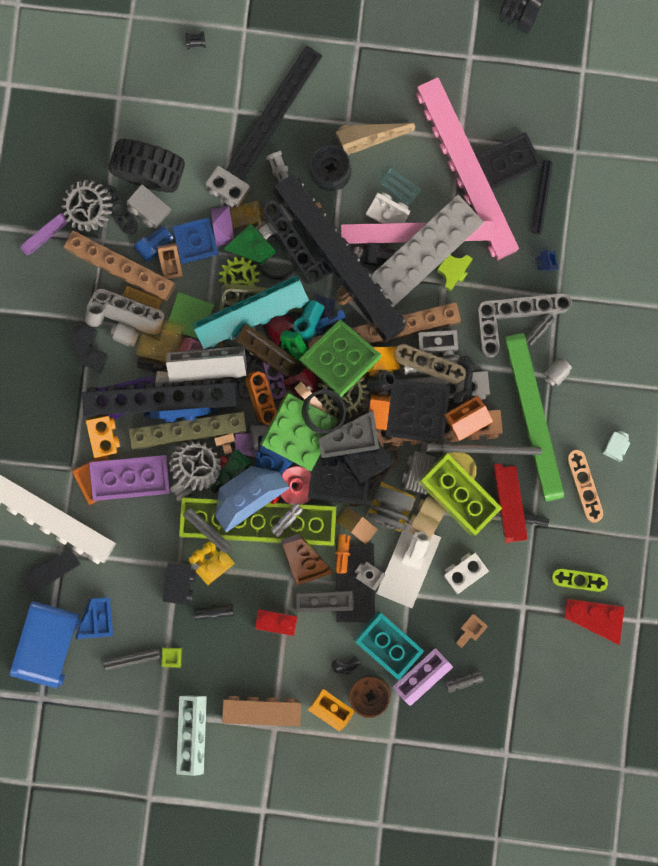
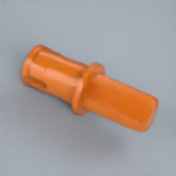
M343 534L338 535V547L335 555H337L335 571L339 574L347 572L351 538L349 535L347 537Z

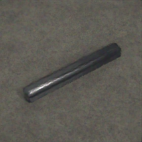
M549 160L543 161L532 226V233L537 235L542 234L553 166V162Z

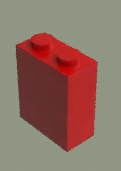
M258 610L255 629L294 636L298 617Z

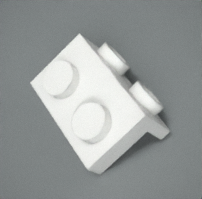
M382 192V194H376L366 216L380 224L405 223L410 215V211L407 205L401 202L395 203L391 200V196Z

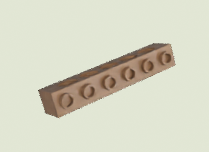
M72 231L64 246L67 252L162 299L166 303L176 287L174 282L75 231Z

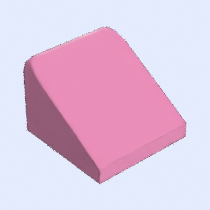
M185 337L179 352L203 350L199 341Z

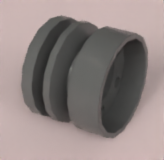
M377 486L374 499L381 504L380 506L371 505L370 509L378 513L368 512L367 518L383 527L405 531L406 525L400 523L399 519L408 521L409 518L401 513L403 510L412 511L415 498Z

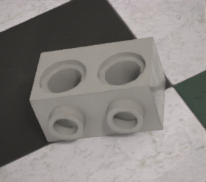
M220 166L216 167L205 184L209 194L214 197H222L224 199L223 202L230 207L236 206L238 208L250 191V185ZM222 179L224 185L222 187L214 186L215 180ZM231 190H239L240 195L235 198L231 197Z

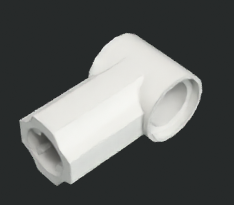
M422 531L415 532L409 548L407 547L402 564L420 570L430 541L427 533Z

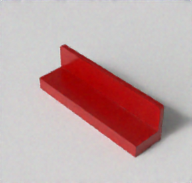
M502 463L494 464L493 471L498 503L502 508L500 515L505 543L525 541L528 537L516 466L502 468Z

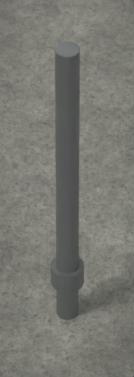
M450 442L426 444V451L441 452L442 454H450V452L542 454L541 447L450 444Z

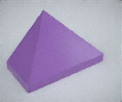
M225 206L210 209L216 246L228 245L234 239L230 208Z

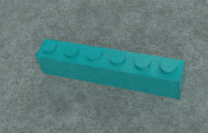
M295 276L203 318L192 325L203 349H210L217 346L218 342L233 339L243 324L253 328L257 324L268 323L271 320L270 318L277 315L283 316L294 307L300 308L304 306L305 302L309 301L298 276Z

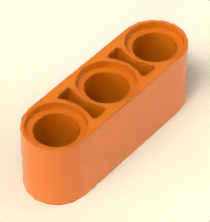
M251 371L246 375L245 381L256 419L260 424L270 425L277 411L267 377L262 372ZM258 375L259 383L254 385L253 377ZM263 393L265 400L263 403H259L258 397ZM266 412L270 413V419L268 421L264 420V414Z

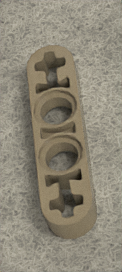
M402 344L394 351L393 356L396 362L450 383L459 384L466 377V370L461 365L411 346ZM402 350H404L405 355H407L404 358H402L401 353H399ZM412 353L415 354L412 358V361H409L411 358L409 356H411ZM416 357H423L426 364H417ZM434 364H442L443 372H437L434 369ZM448 367H450L449 373L446 375L445 373L447 372ZM455 371L459 372L460 376L458 378H455Z

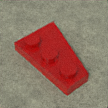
M566 599L565 619L620 645L625 607Z

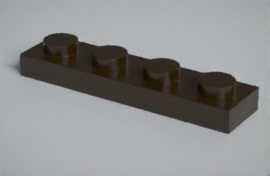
M247 324L241 326L234 338L235 342L286 378L298 375L305 367V365Z

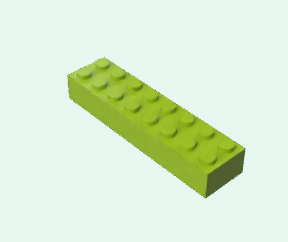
M182 498L179 533L181 538L208 539L184 517V513L190 508L225 540L282 543V539L300 534L310 545L334 546L336 507L299 505L303 511L296 515V519L286 529L284 528V532L277 537L271 529L275 524H278V521L288 511H291L290 508L294 504L268 503L225 532L215 517L218 500Z

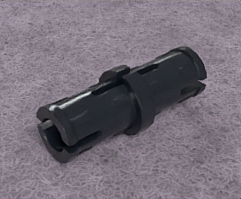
M233 604L194 608L195 614H198L195 615V620L210 618L217 620L219 617H233L234 611H227L234 610Z

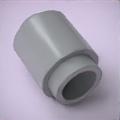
M121 322L118 325L114 324L110 335L113 336L112 340L128 347L129 345L135 346L140 334L135 328Z
M560 358L559 361L556 360L544 373L546 376L544 379L551 386H559L570 374L572 367L567 361Z

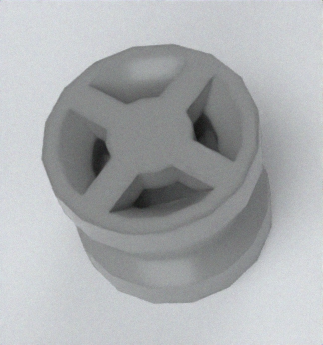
M177 483L170 488V491L175 493L178 502L194 492L189 487L184 489L185 484Z

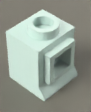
M618 431V433L613 432L603 454L621 462L623 460L622 456L625 455L630 445V442H628L629 435L622 431Z

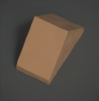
M177 244L157 247L163 277L166 279L182 277Z
M346 507L336 520V523L364 544H367L378 530L349 507Z

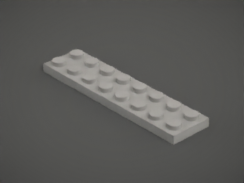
M458 194L372 274L371 279L375 284L378 283L381 286L382 294L386 299L389 298L395 306L484 224V221ZM352 299L350 301V304L370 324L368 319L365 317V315L362 313V311L359 309V307Z

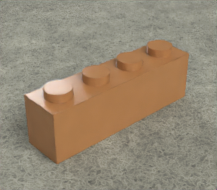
M228 696V700H223L222 723L300 727L301 703H297V699L286 698V702H278V698H266V701H259V697H247V700H239V696Z

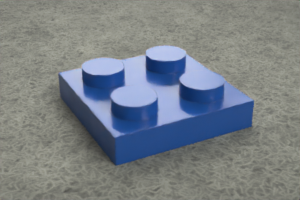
M210 218L173 226L182 264L219 255Z

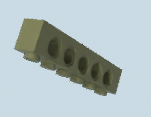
M244 412L129 429L132 449L138 450L183 443L190 440L197 441L216 438L232 433L234 435L247 433Z

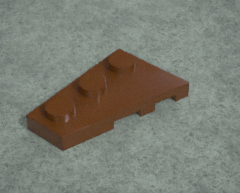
M300 534L281 540L296 585L333 573L331 567Z

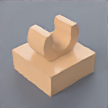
M233 433L214 438L217 447L223 446L225 455L232 453L230 444L235 443Z

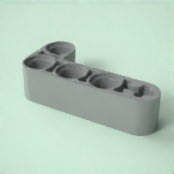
M98 289L94 292L87 305L84 319L88 326L97 327L102 323L104 317L155 335L161 332L164 314L158 309L111 291Z

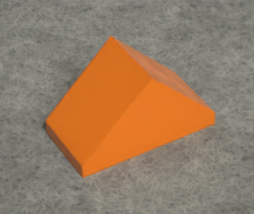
M371 393L369 412L374 411L376 429H387L390 395Z

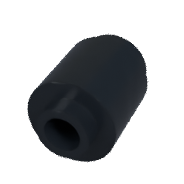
M390 371L379 372L367 379V388L373 394L389 390L395 384V377Z

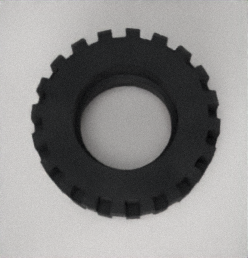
M119 139L115 143L108 165L109 172L115 177H119V179L137 186L143 185L147 189L166 193H173L178 189L185 168L184 159L162 147L132 139Z

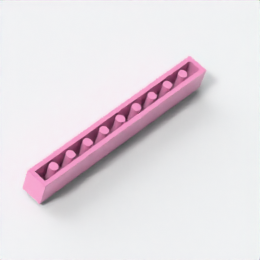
M439 78L418 86L417 100L420 104L423 103L426 109L424 110L425 117L428 121L431 120L434 126L432 127L433 134L436 138L439 137L442 143L440 144L441 151L444 155L447 154L450 160L448 161L449 168L452 172L455 171L458 177L456 182L460 189L463 188L466 194L464 195L465 202L471 205L473 211L483 221H494L495 240H487L490 245L488 246L490 255L492 257L495 256L496 260H499L517 252L519 247Z

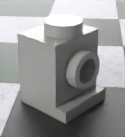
M368 562L365 565L361 563L355 571L358 574L356 579L374 591L386 575ZM366 572H372L373 577L371 579L366 578Z

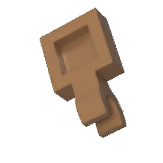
M472 614L460 628L465 633L458 639L456 644L462 648L470 638L476 641L488 626L476 615Z

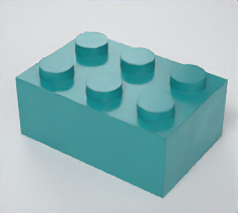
M377 611L353 638L361 648L398 680L424 652L380 611Z

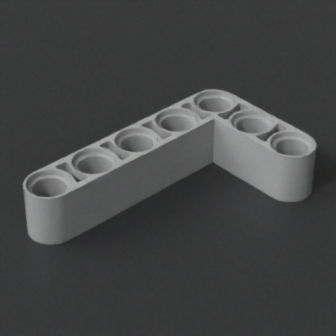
M553 294L482 302L477 310L482 354L486 358H493L499 351L497 320L565 313L572 304L571 298L567 294ZM564 299L567 302V307H559L557 301ZM540 301L547 302L548 309H540L538 303ZM527 303L529 310L526 312L521 311L519 304ZM508 305L510 312L507 314L502 313L500 306ZM482 307H489L491 314L488 316L484 315L481 312ZM490 325L493 328V333L486 334L483 331V327ZM487 344L494 345L495 352L488 353L485 350V346Z

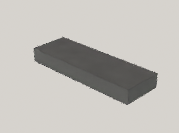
M354 591L295 593L296 612L354 610Z

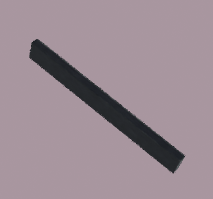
M306 45L226 171L243 181L323 57L320 53Z

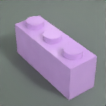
M435 648L397 682L393 688L411 706L450 671L453 666Z

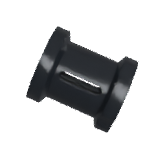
M204 31L198 34L185 33L187 50H190L191 47L206 48Z

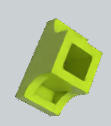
M467 254L463 258H455L449 255L442 262L437 273L442 275L446 281L444 289L451 292L458 281L462 283L468 274L466 269L473 258Z

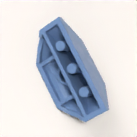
M251 466L219 488L215 517L225 532H227L290 487L279 472Z

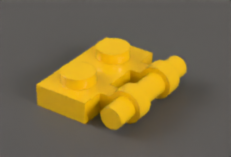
M211 541L206 542L200 550L194 551L189 558L191 564L197 563L200 566L196 572L207 585L235 564L227 553L217 552L215 550L217 546ZM206 554L210 557L208 561L205 559Z

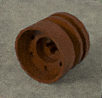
M377 675L361 677L354 683L350 691L349 701L351 707L357 714L366 718L380 716L387 709L391 701L389 685L383 678ZM374 691L373 695H375L376 698H373L371 701L368 700V696H366V693Z

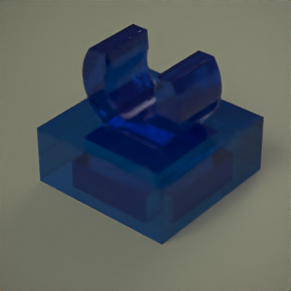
M555 251L540 252L541 256L535 257V260H542L543 263L541 267H537V270L555 271L559 269Z

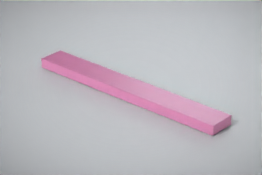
M484 221V224L465 241L495 240L494 221ZM427 223L341 225V237L345 238L348 244L407 242Z

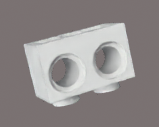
M469 552L461 558L462 563L458 566L452 564L445 570L447 574L444 575V578L456 594H459L489 572L476 553L471 555ZM470 561H475L478 564L477 571L471 572L468 570L467 565ZM458 572L462 575L463 579L460 583L453 582V573Z

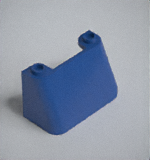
M32 601L12 663L10 676L58 689L59 685L62 686L65 675L62 674V668L72 635L75 630H78L82 620L79 618L80 614Z

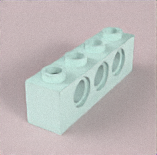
M179 696L176 774L195 776L204 774L207 696Z

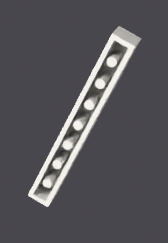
M0 475V504L3 503L8 506L7 511L14 515L20 513L24 516L22 520L31 525L34 522L40 525L39 530L48 535L52 532L57 535L56 540L65 545L69 542L74 545L72 549L76 552L89 554L90 557L88 559L97 564L100 561L102 563L106 562L116 545L115 542Z

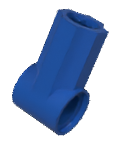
M162 226L149 237L146 236L138 241L134 248L143 260L147 262L158 254L157 247L167 245L174 238L169 230Z

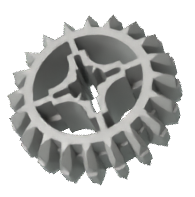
M84 180L83 183L78 181L77 186H70L72 191H65L68 198H62L63 201H66V205L61 207L67 211L63 215L69 216L66 221L68 223L72 222L73 228L78 226L80 231H83L85 228L86 232H90L91 228L98 230V226H104L102 220H109L106 214H112V211L108 210V207L113 206L112 203H108V200L112 197L109 195L105 196L108 190H102L103 185H96V181L89 182V180ZM86 190L94 192L98 199H91ZM77 197H78V198H79V202H78V204L75 206V201H76V199H77ZM86 202H87V203H92V204H89V205H90V206L88 207L89 209H82V208L85 207ZM98 206H100L99 212H98V214L96 215V212H95V211H96V208H97ZM83 212L88 221L80 219L77 213Z
M190 440L187 444L183 442L180 446L176 447L175 452L172 453L169 462L171 466L170 472L174 473L173 479H179L178 484H185L184 489L190 486L192 491L196 487L201 491L203 488H209L210 484L213 485L216 479H218L221 470L219 465L221 459L216 458L217 453L211 452L213 447L208 449L206 443L200 445L198 440L194 444Z

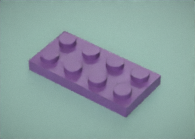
M166 455L89 462L93 501L170 494Z

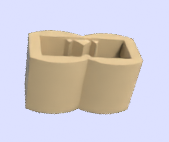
M427 496L426 500L421 499L416 508L419 512L417 516L412 515L408 525L411 526L409 532L412 534L422 531L427 533L431 539L446 510L435 499Z

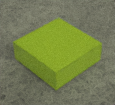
M162 648L161 667L181 668L182 648Z

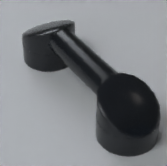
M461 356L458 359V365H461L466 370L464 391L456 392L454 395L457 407L472 399L471 387L475 366L468 356Z

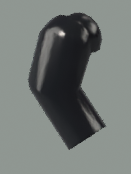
M355 656L348 663L334 660L331 666L336 673L349 674L361 662Z

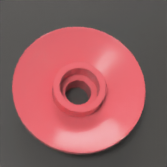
M297 466L285 470L281 476L290 488L280 495L282 499L289 504L301 505L310 500L308 498L311 479L310 471ZM293 482L297 483L296 489L292 488Z

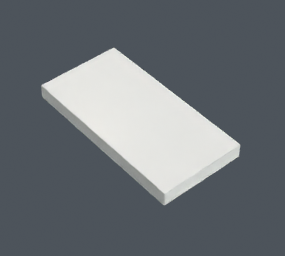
M405 523V531L402 530L386 569V575L381 581L376 594L413 608L441 537L435 534L432 535L420 570L402 564L404 555L414 534L409 532L411 526Z

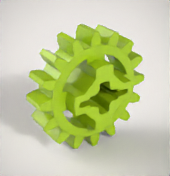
M234 257V262L228 259V266L222 265L224 272H219V275L223 277L219 279V283H224V285L228 284L227 274L232 278L231 284L255 286V283H260V280L256 279V277L260 276L259 272H254L257 266H251L252 260H248L246 263L244 257L241 258V261ZM241 265V268H238V269L232 268V267H234V266ZM249 270L252 274V281L247 278ZM243 274L244 280L239 279L237 282L235 275ZM228 291V292H227V295L229 296L231 293H235V292H233V291Z

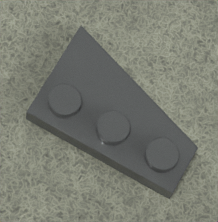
M372 410L339 427L337 430L318 438L321 458L379 449L374 411Z

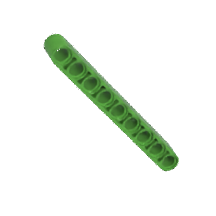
M524 333L506 336L505 344L531 447L542 448V454L533 455L544 501L548 502L564 498L563 487Z

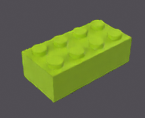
M448 453L443 454L417 480L470 536H476L502 509Z

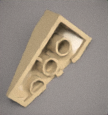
M414 123L353 125L350 127L349 125H344L338 128L339 131H336V137L340 147L347 155L415 131Z

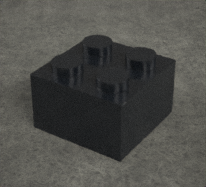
M168 563L163 602L188 605V602H192L193 590H190L191 582L195 583L196 571L193 570L192 566Z

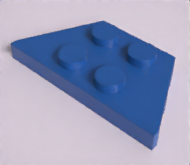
M218 408L144 412V417L164 419L165 422H173L180 417H184L185 421L195 420L196 416L218 412Z

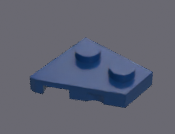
M343 310L338 311L334 316L319 320L315 327V337L324 334V330L332 328L340 319L345 322Z
M110 597L89 599L75 639L113 636Z

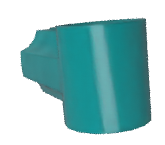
M308 301L301 318L297 319L293 326L295 332L299 333L304 341H309L315 337V327L325 308L317 301Z

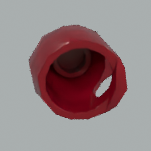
M289 313L283 316L277 315L270 318L271 320L268 323L263 324L267 336L280 348L282 343L280 335L284 330L289 331L293 329L296 321Z
M306 366L298 375L288 377L283 382L302 401H305L304 398L294 389L300 382L311 393L322 390V388L318 387V384L322 383L321 380Z

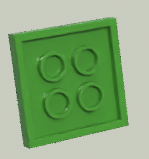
M340 319L300 358V361L335 393L342 397L382 356Z
M286 393L260 445L312 471L320 455L318 438L326 434L316 433L307 427L302 417L304 401ZM309 404L308 413L313 424L320 429L331 430L338 419Z

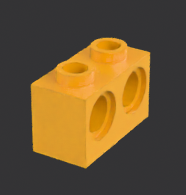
M109 414L87 417L86 424L94 458L117 453V447H120L118 436H114L113 429L116 428L114 417L110 418ZM102 421L106 423L107 427L104 430H100L96 427V424ZM103 440H108L111 446L103 448L100 443Z

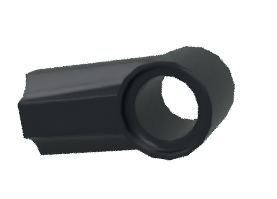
M366 243L362 263L373 266L382 265L397 250L382 248L378 244Z

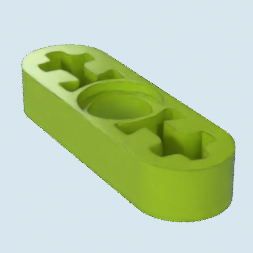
M557 569L551 577L552 582L556 586L601 592L608 586L607 578L604 575ZM562 572L563 576L569 577V573H572L571 585H568L569 580H562L561 583H558L559 580L555 579V576ZM577 575H582L585 578V583L582 586H578L574 582V578ZM588 576H592L590 580L593 581L601 578L604 585L598 589L596 584H590V588H588Z

